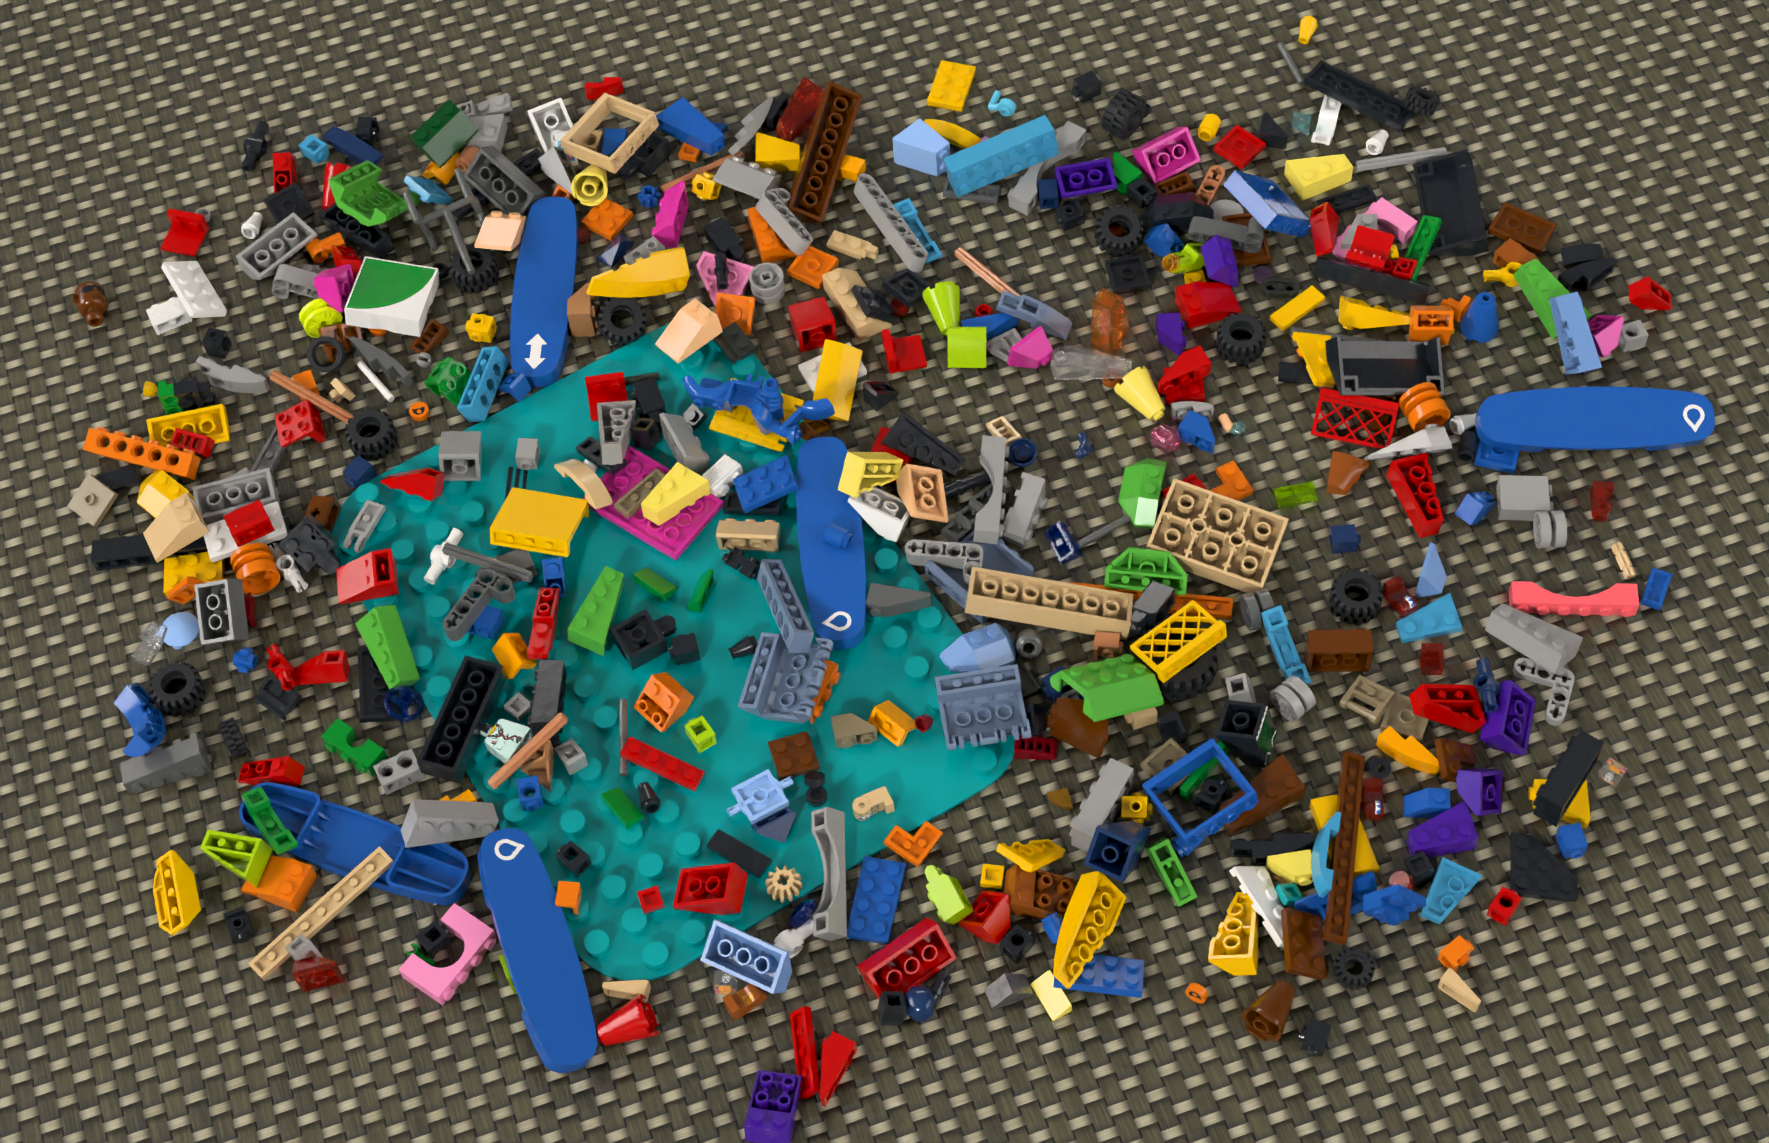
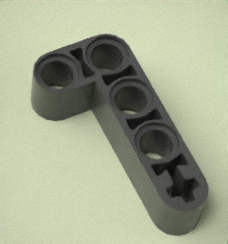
M1196 216L1191 219L1187 236L1192 241L1206 243L1217 234L1230 239L1232 249L1257 253L1261 249L1265 228L1254 217L1249 220L1248 226Z
M490 569L481 571L443 620V628L447 638L450 641L461 640L492 598L505 604L512 602L516 597L512 581Z

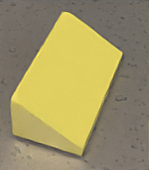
M1048 970L1031 983V987L1051 1020L1055 1021L1071 1012L1072 1005L1061 988H1053L1054 976Z

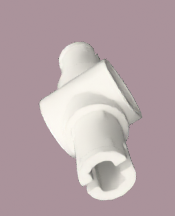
M453 528L447 540L433 548L430 555L432 565L424 576V580L429 584L434 585L441 572L446 567L451 568L455 564L457 558L445 555L442 548L445 543L457 546L464 535L462 531Z
M277 542L272 543L275 549L269 545L281 576L290 581L298 593L302 592L300 586L306 590L308 584L301 577L300 570L297 568L294 559L284 553Z
M809 919L796 930H784L775 938L774 946L788 951L790 959L795 957L802 950L804 940L813 933V921Z

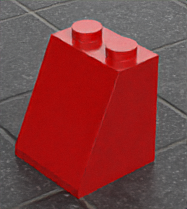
M825 297L814 298L788 306L789 318L801 353L824 347L825 339L837 342L835 319Z

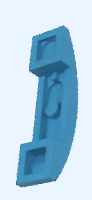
M910 198L893 204L928 252L925 264L941 258L942 253L923 227Z
M1281 605L1262 612L1261 615L1267 637L1285 679L1290 676H1296L1305 684L1311 683L1312 681L1304 663H1301L1287 628L1288 622Z
M1336 812L1324 824L1313 846L1311 858L1312 877L1318 896L1322 898L1332 889L1334 870L1326 868L1329 840L1339 832L1341 812Z

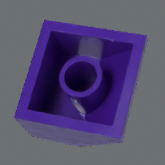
M1216 234L1201 246L1208 278L1237 287L1238 269L1230 239Z
M1487 768L1458 770L1456 777L1457 792L1475 815L1501 813L1503 770Z

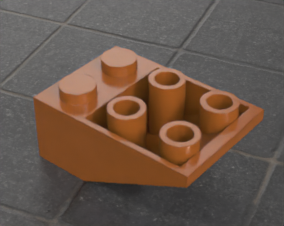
M1015 864L1005 872L1004 893L1010 896V914L1020 917L1045 918L1057 911L1058 915L1064 918L1074 893L1075 879L1040 869L1030 873L1022 870L1018 864Z

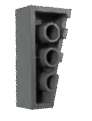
M197 732L189 734L190 738L184 741L181 738L173 741V745L167 748L162 746L155 748L150 755L145 754L121 762L123 785L129 794L139 793L148 788L161 787L170 782H180L185 778L202 776L204 773L211 772L207 749Z

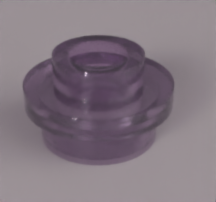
M1259 266L1253 272V277L1259 284L1267 278H1272L1273 275L1272 270L1266 266Z

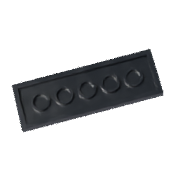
M1322 60L1305 77L1303 84L1398 132H1401L1416 114L1414 110L1411 111L1409 107L1405 106L1404 101Z

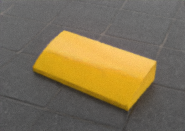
M827 339L824 342L813 401L827 398L833 405L835 414L826 419L848 423L862 350Z
M223 404L146 419L150 440L160 442L162 447H166V444L170 445L176 428L208 436L215 440V444L230 441L227 411ZM182 435V437H181V439H180V442H179L180 445H181V443H182V440H183V438H184V435Z
M1338 795L1311 799L1309 808L1319 832L1324 824L1336 813ZM1360 818L1353 878L1369 871L1373 873L1380 871ZM1333 838L1329 840L1328 856L1330 861L1332 857Z

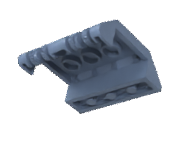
M761 632L738 707L768 720L802 724L810 720L815 706V702L812 699L818 696L825 674L824 671L827 667V664L823 662L829 659L834 642L825 638H816L819 645L811 644L809 653L796 654L789 653L780 634Z
M1017 664L935 677L940 716L948 751L956 750L958 745L960 749H963L967 742H971L973 747L978 746L977 742H980L981 746L998 743V739L1001 742H1006L1007 736L1013 735L1014 740H1019V736L1022 739L1031 738L1030 724L1026 717Z

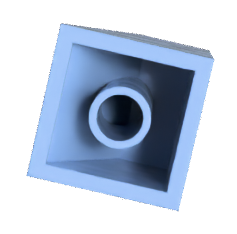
M920 118L892 138L894 162L896 164L934 176H939L941 173L946 172L943 158L950 156V143Z

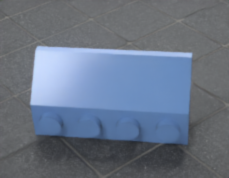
M714 919L700 961L772 994L784 993L792 974L789 952Z

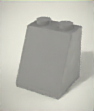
M442 431L439 447L440 472L445 473L444 481H481V431Z

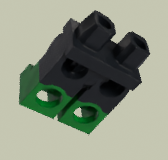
M197 377L173 384H167L165 380L158 381V395L166 415L215 405V396L213 391L211 392L209 381L199 382Z

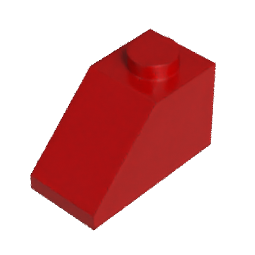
M1649 276L1628 286L1629 301L1641 310L1672 309L1671 293Z

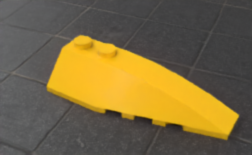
M679 247L650 253V256L646 259L642 257L636 259L634 264L628 265L626 263L621 265L617 271L611 269L592 277L586 293L594 296L628 298L657 296L683 291L690 277L685 249Z
M1099 871L1080 876L1061 924L1054 957L1053 976L1067 989L1071 988L1083 972L1084 965L1092 960L1096 949H1100L1104 944L1103 940L1105 937L1112 933L1126 900V896Z

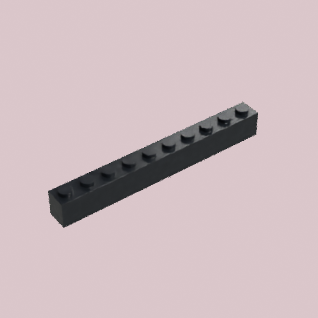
M283 517L289 534L293 530V526L289 517ZM143 533L135 536L102 538L92 541L91 562L97 571L164 563V559L158 563L155 561ZM204 536L166 558L208 552ZM272 543L266 544L268 546L271 545L275 549Z

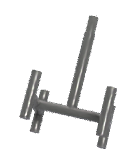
M458 168L454 170V173L465 198L422 217L415 207L410 192L403 193V197L414 224L419 225L432 251H437L438 245L428 222L441 216L445 217L468 274L471 275L475 273V269L451 212L471 204L481 226L485 219V214L478 198L473 195L461 169Z

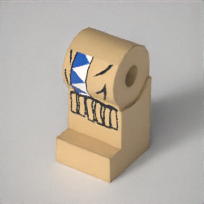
M885 786L856 798L852 804L854 817L860 821H865L871 815L885 810L886 814L894 812V803Z

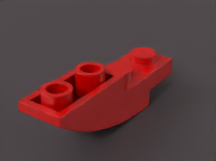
M539 588L532 617L533 628L527 650L528 659L548 660L550 650L553 649L559 608V588Z

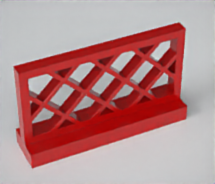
M1321 388L1311 435L1382 449L1391 444L1399 403L1366 396H1340L1336 390ZM1322 401L1331 403L1335 410L1324 415L1321 410ZM1347 406L1352 409L1354 414L1344 420L1338 410ZM1364 410L1370 411L1374 417L1366 423H1363L1358 415ZM1337 412L1342 422L1332 427L1327 417ZM1384 414L1392 415L1391 423L1383 427L1378 418ZM1356 416L1362 425L1352 431L1346 422ZM1325 420L1330 429L1325 433L1316 432L1317 424ZM1376 420L1381 430L1371 435L1366 425ZM1342 424H1345L1350 432L1344 437L1338 436L1334 430ZM1364 427L1369 437L1364 441H1360L1354 433ZM1384 432L1388 438L1386 446L1377 444L1373 437Z

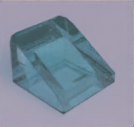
M1293 112L1291 126L1308 136L1312 114Z

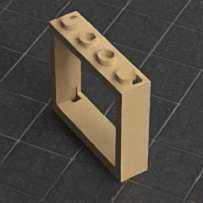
M604 93L560 142L565 154L615 174L652 132L656 130L659 123L655 112ZM611 111L640 122L639 126L610 157L581 146L584 140Z

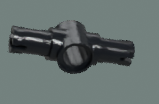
M258 121L255 132L252 133L251 137H246L244 140L243 149L246 156L241 167L245 171L251 172L259 155L266 153L267 142L265 135L269 125L265 121Z

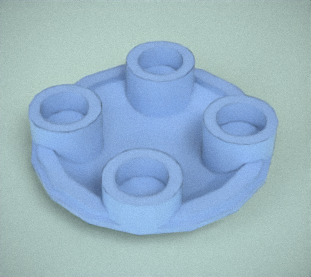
M177 612L170 615L161 626L160 635L162 640L176 650L190 644L193 640L200 637L198 618L188 612Z

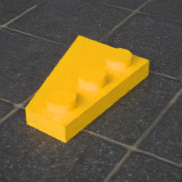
M1293 332L1292 338L1298 344L1300 356L1304 357L1307 364L1306 369L1314 386L1334 388L1335 381L1327 362L1325 341L1330 340L1331 336Z
M1049 839L1031 840L1026 845L1020 842H1013L1012 846L999 843L996 849L998 853L1018 864L1022 870L1030 873L1063 857L1066 850Z

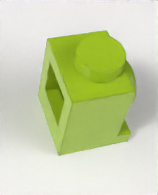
M703 715L691 719L684 725L686 734L696 747L698 753L717 744L716 735Z

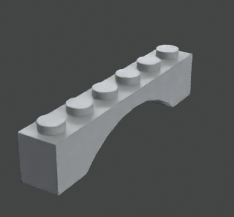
M1069 121L1058 129L1056 141L1059 155L1028 167L1026 174L1019 178L1017 185L1011 188L1008 193L1009 207L1027 216L1037 204L1038 180L1041 179L1044 172L1051 165L1067 156L1078 153L1086 142V129Z
M982 436L980 464L985 468L991 479L993 493L983 509L976 514L973 542L998 544V536L1002 537L1003 525L1000 524V520L1004 521L1005 509L1001 508V504L1005 505L1006 493L1002 492V489H1006L1007 477H1003V473H1007L1008 461L1004 460L1005 457L1008 458L1009 446H1006V437Z
M824 807L811 812L812 834L821 853L824 871L822 897L818 908L813 914V936L833 941L847 937L845 817L842 811Z

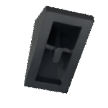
M1267 112L1263 113L1258 138L1266 143V147L1285 149L1288 135Z
M887 382L863 383L864 401L876 412L899 394Z

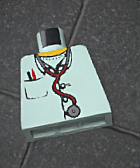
M499 719L494 727L485 723L480 730V734L486 737L484 743L487 750L503 763L508 762L533 738L531 728L505 719Z

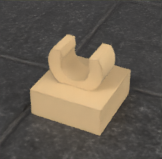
M337 378L331 382L335 389L330 391L329 396L333 400L340 403L344 397L349 401L355 397L354 393Z

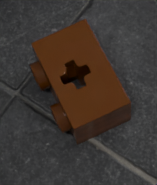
M312 496L305 517L311 513L332 533L342 507L334 497Z

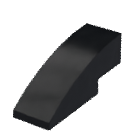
M1607 258L1582 263L1559 274L1557 280L1570 293L1580 286L1587 291L1614 272L1617 260L1615 258Z

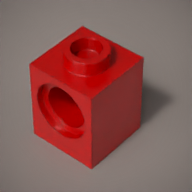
M1502 886L1490 904L1486 915L1506 926L1519 907L1522 897L1516 891ZM1501 902L1508 903L1510 907L1502 906Z

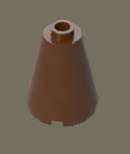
M1277 981L1252 1002L1241 1014V1021L1244 1019L1246 1023L1245 1029L1262 1041L1266 1042L1267 1039H1273L1272 1042L1278 1041L1283 1034L1295 996L1293 986L1287 981Z

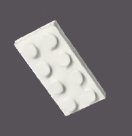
M197 261L163 262L161 268L191 318L223 317L226 315L227 310Z
M278 502L263 506L275 531L247 544H269L284 539L288 535ZM224 519L206 525L209 533L204 535V540L212 563L230 557L235 550L240 548L237 547Z

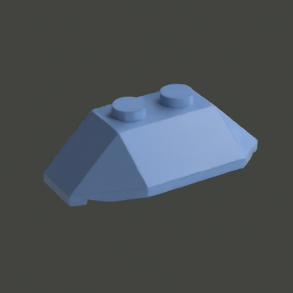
M993 623L961 635L939 657L948 670L955 673L957 671L964 673L1007 666L1014 663L1016 641L1007 629L997 623Z

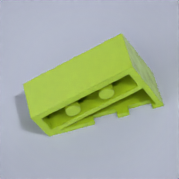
M207 830L200 847L212 860L256 888L273 850L260 838Z

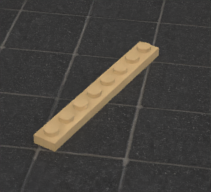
M379 846L248 963L250 967L264 981L291 956L285 949L288 944L301 933L308 939H311L388 870L393 860Z

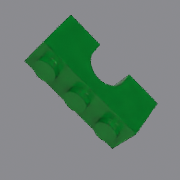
M338 718L321 736L325 743L324 747L329 752H336L345 763L349 764L351 762L362 774L367 773L373 776L376 773L373 766L381 760L388 759L385 750L370 739L360 747H351L357 736L352 727Z

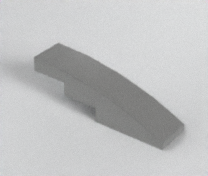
M771 96L741 121L745 127L735 135L738 142L728 150L732 156L761 127L773 101Z

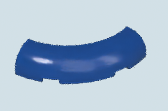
M139 683L126 685L114 702L127 718L133 730L134 737L123 750V753L131 757H139L154 750L161 743L166 732L165 721L161 711L154 708L151 704L153 699Z

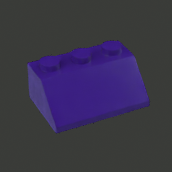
M1110 158L1055 167L1058 195L1062 199L1118 188Z
M1511 680L1499 682L1501 690L1496 696L1498 710H1494L1493 713H1484L1486 723L1482 726L1480 740L1495 750L1522 756L1526 755L1536 700Z

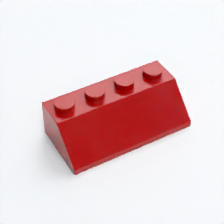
M926 917L857 965V968L867 985L877 998L880 999L881 992L903 991L905 995L910 988L920 985L957 958L938 923Z

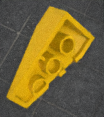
M1345 296L1340 297L1338 321L1345 329L1354 330V328L1365 329L1410 324L1409 313L1394 309L1390 312L1388 308L1380 305L1370 307V304L1365 303L1366 301Z
M1236 892L1227 909L1226 918L1218 926L1219 931L1217 935L1210 941L1208 956L1210 963L1234 976L1257 975L1259 914L1252 908L1253 901L1248 893L1243 894V892Z

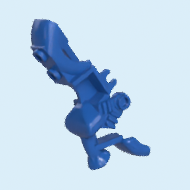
M752 374L747 376L745 382L732 379V381L722 383L720 380L703 378L699 385L689 375L682 379L684 387L695 406L709 407L717 411L728 410L730 413H733L736 406H745L751 410L752 417L762 434L768 435L773 432L787 438L794 446L797 441L801 440L802 430H800V426L797 423L803 417L809 420H822L835 414L833 405L827 398L817 401L808 400L803 404L802 408L799 407L784 423L780 422V420H785L783 413L784 399L780 392H778L779 383L774 378H768L764 382V386H762L763 377L759 376V380L753 382L751 380Z

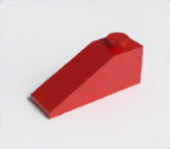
M332 245L335 267L350 264L355 281L361 267V259L351 247Z
M832 1031L830 1037L824 1039L821 1045L820 1100L821 1105L824 1107L827 1106L857 1052L856 1042Z

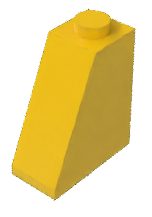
M756 133V163L760 164V168H771L776 170V172L797 171L802 155L799 144L766 134Z
M1534 779L1532 787H1529L1528 798L1532 800V805L1537 797L1538 789L1542 784L1545 785L1547 779ZM1585 780L1561 819L1571 824L1580 822L1582 828H1587L1590 822L1587 780Z

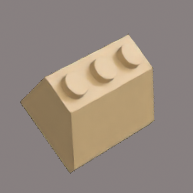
M727 518L725 521L719 520L716 539L720 550H728L726 548L728 546L732 550L734 547H737L743 551L779 552L781 528L780 524L774 520L756 522L753 519L737 521Z

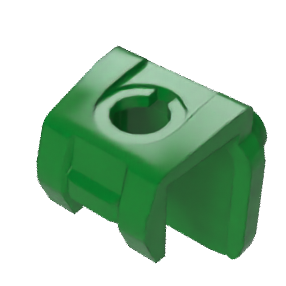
M449 357L436 364L424 384L432 393L437 396L442 394L457 407L472 372L461 362H455Z

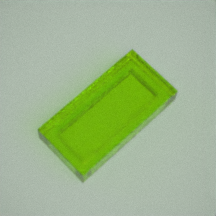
M1313 482L1273 489L1278 509L1317 502L1318 499Z

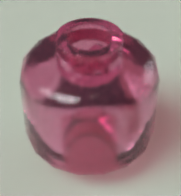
M1166 424L1155 427L1150 434L1152 446L1164 453L1175 451L1181 442L1179 432Z

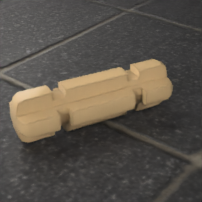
M1621 542L1614 543L1611 549L1613 554L1616 555L1615 558L1621 571H1624L1622 572L1626 580L1633 579L1636 572L1631 567L1632 563L1627 552L1624 551L1623 544Z

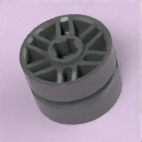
M1265 588L1255 591L1254 594L1249 592L1240 595L1241 613L1248 630L1252 631L1261 628V625L1264 626L1261 613L1274 608L1269 591Z

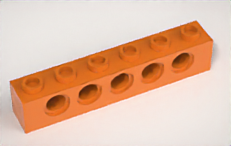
M97 426V429L89 428L83 446V450L154 470H163L169 474L195 480L201 460L200 457L194 455L195 451L183 449V452L178 451V447L166 444V447H162L160 442L149 440L148 443L143 442V438L134 435L128 438L125 437V433L114 431V434L108 433L109 429ZM110 439V443H109V445L106 447V443H107V441ZM127 444L126 450L123 451L124 445ZM144 448V453L140 455L141 450ZM179 457V461L175 465V460Z

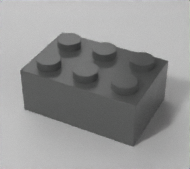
M223 579L194 585L201 645H218L249 639L242 579Z

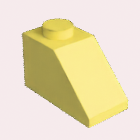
M1310 849L1267 857V869L1287 882L1301 886L1309 885L1313 882L1311 870L1312 854Z

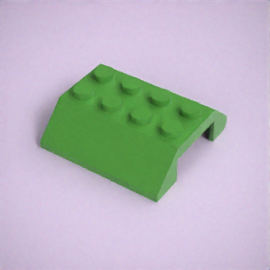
M368 160L331 177L328 181L337 207L342 209L345 214L356 218L363 225L373 226L382 224L408 210L404 198L378 182L382 169ZM410 192L415 206L423 202L418 193Z
M1124 654L1116 658H1107L1103 661L1091 662L1078 667L1074 666L1061 670L1050 677L1051 686L1058 692H1061L1062 686L1070 685L1084 696L1083 713L1094 722L1164 704L1155 674L1130 654Z

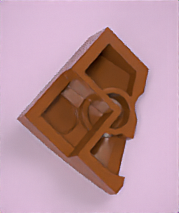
M346 322L318 328L320 336H329L339 340L343 344L346 353L352 347L350 341L352 336L362 340L360 327L346 325ZM324 343L322 346L328 363L333 364L337 358V350L332 344Z
M1332 451L1326 493L1346 496L1351 490L1352 485L1356 484L1362 473L1369 468V462L1349 454Z

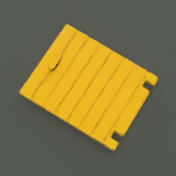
M780 393L784 399L783 413L785 419L780 420V422L784 423L797 410L795 406L802 407L804 400ZM740 405L735 407L733 413H730L728 410L716 411L709 426L710 430L782 452L784 449V445L779 444V442H787L788 440L773 432L768 435L762 434L752 417L751 410Z

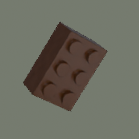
M1341 628L1334 630H1308L1305 646V662L1308 672H1369L1373 655L1371 630L1363 628L1355 630H1344Z

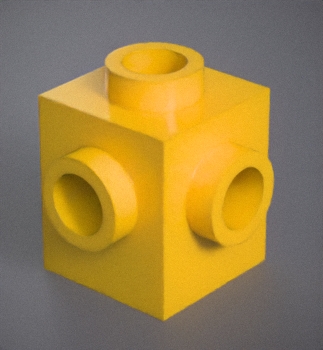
M710 172L696 174L692 180L691 192L697 194V197L703 200L718 199L722 184L712 181L714 174Z
M472 313L470 320L466 322L465 329L471 340L491 343L497 326L494 317Z
M1132 793V796H1122L1121 818L1124 821L1132 820L1141 825L1144 824V821L1149 822V816H1153V803H1150L1149 798L1145 797V794Z

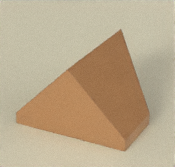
M548 740L520 769V771H523L530 777L537 775L540 784L550 792L555 761V751L551 740Z

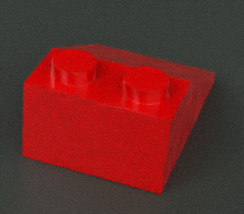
M1191 282L1177 286L1175 289V302L1188 330L1223 320L1225 317L1229 318L1230 314L1234 313V315H1237L1238 312H1242L1230 285L1225 283Z
M735 862L683 868L680 871L673 908L717 915L740 913L748 874Z

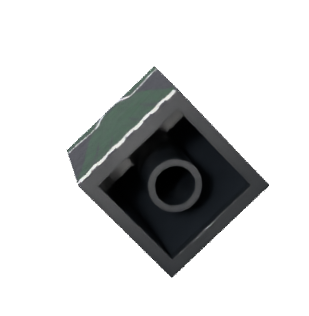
M1226 700L1215 736L1246 766L1267 767L1277 735L1267 704Z

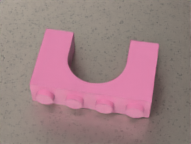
M1382 197L1377 202H1373L1367 212L1362 213L1377 214L1378 230L1393 234L1394 238L1403 244L1416 232L1418 221ZM1350 224L1341 236L1336 237L1332 254L1347 264L1370 269L1346 262V255L1350 249H1341V241L1349 230Z
M455 903L440 920L451 933L464 941L465 947L461 958L451 966L437 968L429 965L412 953L399 969L400 974L405 980L441 1005L453 997L456 988L467 980L470 971L481 963L483 955L495 946L497 940L495 931Z

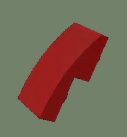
M604 77L603 83H585L587 100L599 99L604 93L615 96L624 92L622 77Z
M1399 257L1398 260L1388 258L1382 273L1409 279L1412 277L1418 261Z

